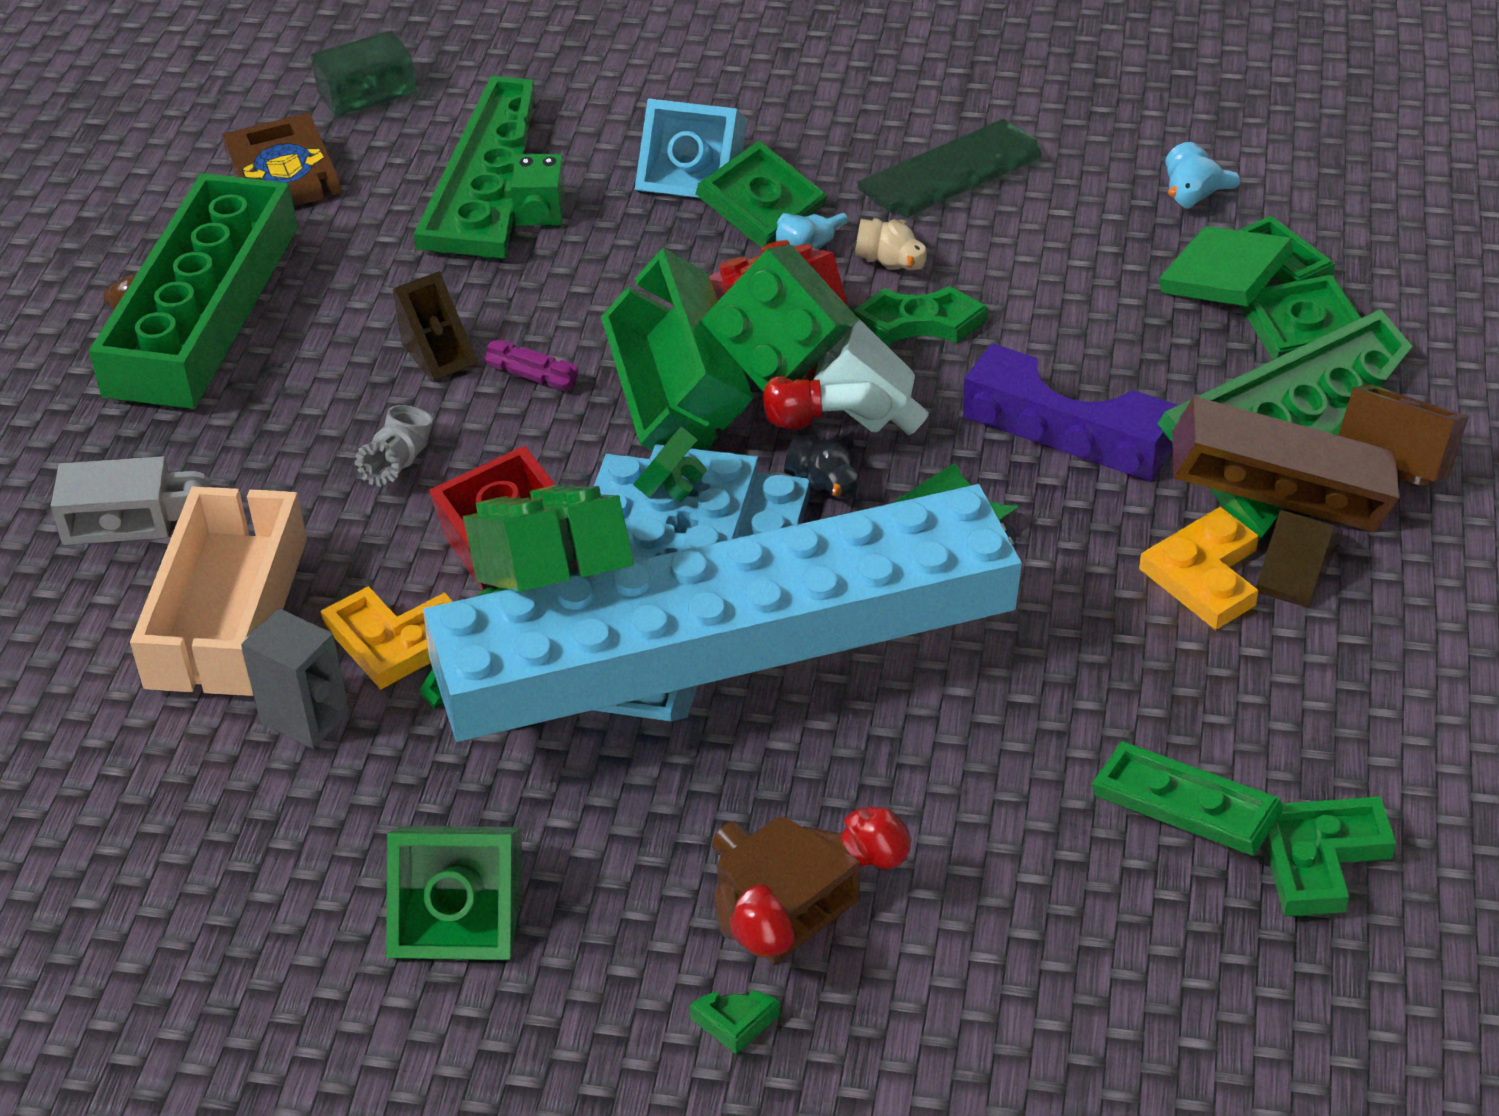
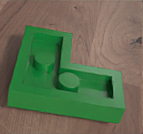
M1381 796L1282 803L1283 812L1264 840L1284 917L1346 912L1349 894L1340 863L1393 859L1396 846Z

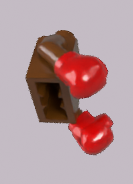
M862 807L852 811L844 818V823L847 827L841 833L800 826L786 817H776L754 834L748 832L736 821L724 824L715 834L712 841L713 850L721 856L717 863L718 886L713 895L721 934L727 939L736 940L753 955L766 958L773 965L777 964L860 900V866L873 865L882 870H889L898 867L906 860L911 850V836L908 828L899 816L884 807Z

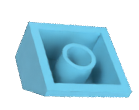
M648 99L634 190L700 199L695 195L698 183L743 152L747 118L736 108Z

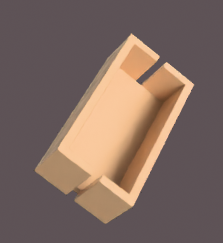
M191 487L130 641L143 689L193 692L196 684H202L204 693L254 696L241 644L247 639L254 628L264 623L278 608L282 610L284 608L307 541L297 492L249 489L247 500L256 536H250L239 489Z

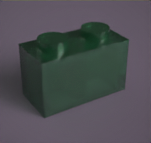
M393 30L311 54L317 91L335 117L417 92L411 54Z

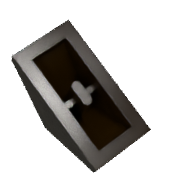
M440 271L393 289L401 343L431 382L478 363Z
M1280 510L1256 588L1258 593L1310 608L1340 544L1343 530L1328 523Z

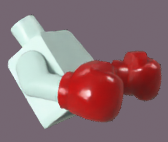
M860 319L802 380L792 381L783 376L774 377L767 383L763 393L764 408L768 421L777 427L786 428L789 431L805 428L812 423V418H822V412L844 410L871 432H878L891 420L909 436L923 424L929 414L926 409L911 397L915 378L913 371Z

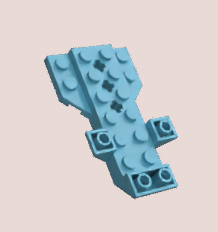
M657 444L654 446L650 459L605 454L594 486L600 487L601 494L620 496L633 561L802 524L810 497V484L807 478L758 472V457L690 449L684 457L698 459L707 469V472L696 485L685 476H682L693 487L692 491L680 502L673 499L666 492L662 483L654 494L648 498L633 484L665 446ZM569 571L570 575L579 574V572ZM697 686L603 707L593 711L664 721L680 720L688 717Z

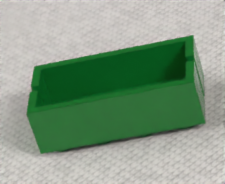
M662 247L638 274L635 282L637 286L674 305L673 308L670 309L628 286L601 316V320L640 445L653 451L655 444L666 445L680 426H682L698 439L691 449L707 451L717 437L716 428L724 430L734 418L740 416L753 399V395L743 368L700 321L718 302L708 273Z
M563 484L530 491L531 499L509 498V496L489 499L476 503L477 513L463 516L477 582L522 592L571 580L567 562L572 560L577 561L580 577L634 566L620 496L601 494L599 486L587 487L583 485L575 487L574 485L563 486Z

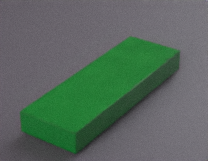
M1124 741L1120 742L1092 782L1094 794L1098 798L1252 856L1256 854L1283 812L1281 798Z

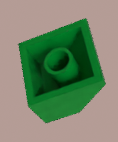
M400 826L388 832L386 958L511 960L522 888V827Z

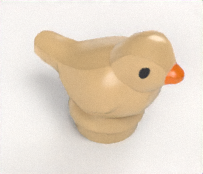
M873 218V221L861 219L855 257L866 258V262L877 260L888 270L901 268L917 270L924 267L927 250L922 242L915 239L911 228L907 226L908 223L905 220L893 219L889 222H882L878 218Z

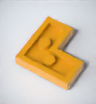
M1218 507L1142 552L1139 569L1213 629L1217 630L1256 606L1258 589L1230 567L1257 551L1259 535L1222 507Z
M368 586L321 610L324 627L333 633L334 638L381 690L431 663L428 654L423 608L453 601L444 592L397 617Z

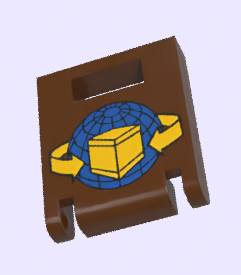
M310 112L222 134L225 152L235 177L287 182L290 185L294 206L324 199L320 183L321 179L325 180L331 196L341 194L338 176Z

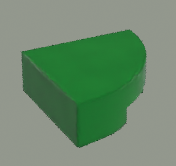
M750 990L749 995L729 994L719 996V992H713L702 996L689 1005L690 1019L733 1053L738 1054L780 1016V1002L759 991Z

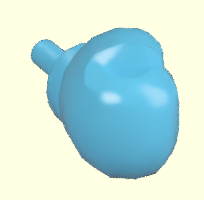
M783 213L777 221L776 241L788 240L790 245L795 246L812 244L813 249L819 250L824 244L834 238L835 228L848 223V217L845 213H840L828 219L817 214L803 217Z

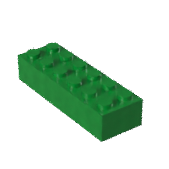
M200 173L89 349L101 397L190 409L197 407L298 229L289 183Z

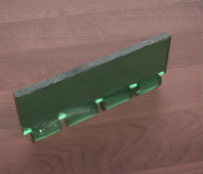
M1001 119L857 181L858 190L887 211L892 212L898 209V213L907 218L934 206L935 201L941 203L970 190L972 185L977 187L1007 174L1009 169L1016 170L1040 159L1041 149L1037 144V139L1007 120Z

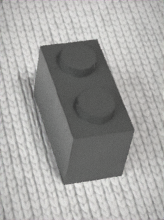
M278 608L264 623L254 628L247 639L241 644L260 723L314 749L350 712L333 633Z

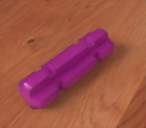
M503 340L491 341L487 346L485 362L490 367L499 370L505 368L511 374L541 384L546 382L549 387L561 391L572 390L576 385L579 370L575 364L563 360L558 362L554 357L524 347L516 348L515 344Z

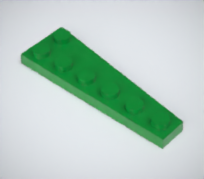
M490 77L414 232L416 249L436 251L443 254L456 253L482 256L484 258H506L514 219L511 183L516 154H525L535 98L533 79Z

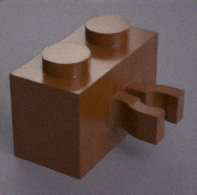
M1366 384L1353 387L1338 436L1395 451L1396 469L1400 470L1398 477L1413 484L1429 486L1431 481L1436 482L1450 476L1469 416L1381 387Z

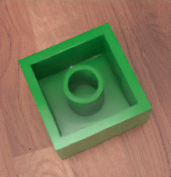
M792 245L767 248L700 321L764 392L765 386L774 377L783 376L792 381L802 380L859 319Z

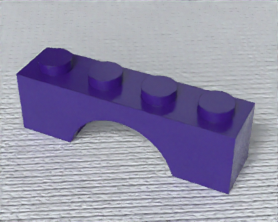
M991 343L964 377L963 417L1149 482H1152L1173 451V443L1157 423L1165 411L1178 406L1177 404L1135 390L1106 401L1086 402L1073 400L1054 392L1046 386L1038 373V358Z

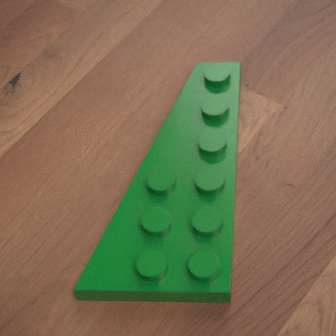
M1379 309L1197 397L1339 435L1353 387L1366 384L1381 387L1412 348V345L1387 315ZM1191 399L1165 411L1157 423L1171 442L1172 431ZM1209 488L1228 513L1259 535L1258 541L1277 519L1280 510H1284L1282 507Z

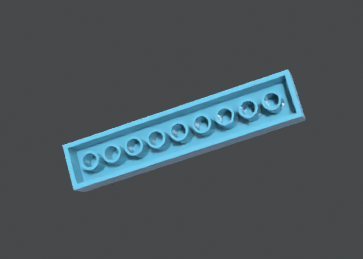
M979 484L637 560L633 561L634 566L587 577H580L579 574L570 575L571 580L522 592L503 590L423 608L429 658L455 741L460 742L1016 610L1022 562Z

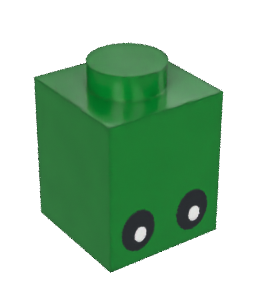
M516 154L511 183L515 225H562L566 194L562 154Z

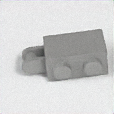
M165 456L59 463L51 501V510L62 545L169 538L170 523L179 519L191 487H210L211 483L205 474L198 471L169 473Z

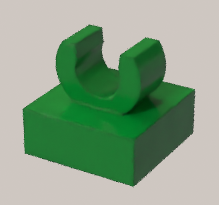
M680 426L633 485L650 498L663 483L666 492L673 499L682 502L693 489L682 476H685L696 485L707 472L706 467L698 459L684 457L698 439Z

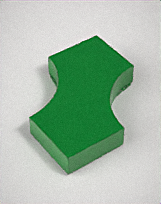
M951 286L924 295L899 294L884 288L852 310V312L887 346L895 341L914 336L939 337L957 344L988 321L989 307Z

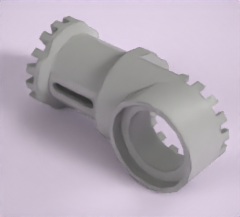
M396 405L390 407L387 411L384 427L375 434L370 443L363 445L358 449L359 452L356 453L355 457L357 460L355 461V466L358 465L359 468L357 470L359 473H363L362 479L364 481L366 479L369 480L370 485L377 484L378 487H381L389 481L393 482L398 478L401 470L410 466L415 461L417 454L427 447L433 423L432 416L428 412L413 406ZM383 468H386L382 474H378Z

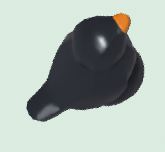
M796 434L787 452L784 473L794 477L807 478L810 486L817 490L818 493L831 494L841 499H852L859 484L858 475L855 469L850 466L849 454L852 451L854 441L847 437L840 440L829 439L820 441L817 436L812 434L808 437Z

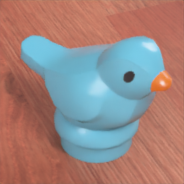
M1184 142L1177 145L1168 153L1165 160L1167 174L1170 178L1168 194L1184 208H1191L1216 190L1234 189L1239 186L1241 181L1238 173L1221 169L1217 163L1209 159L1204 149L1198 147L1193 142Z

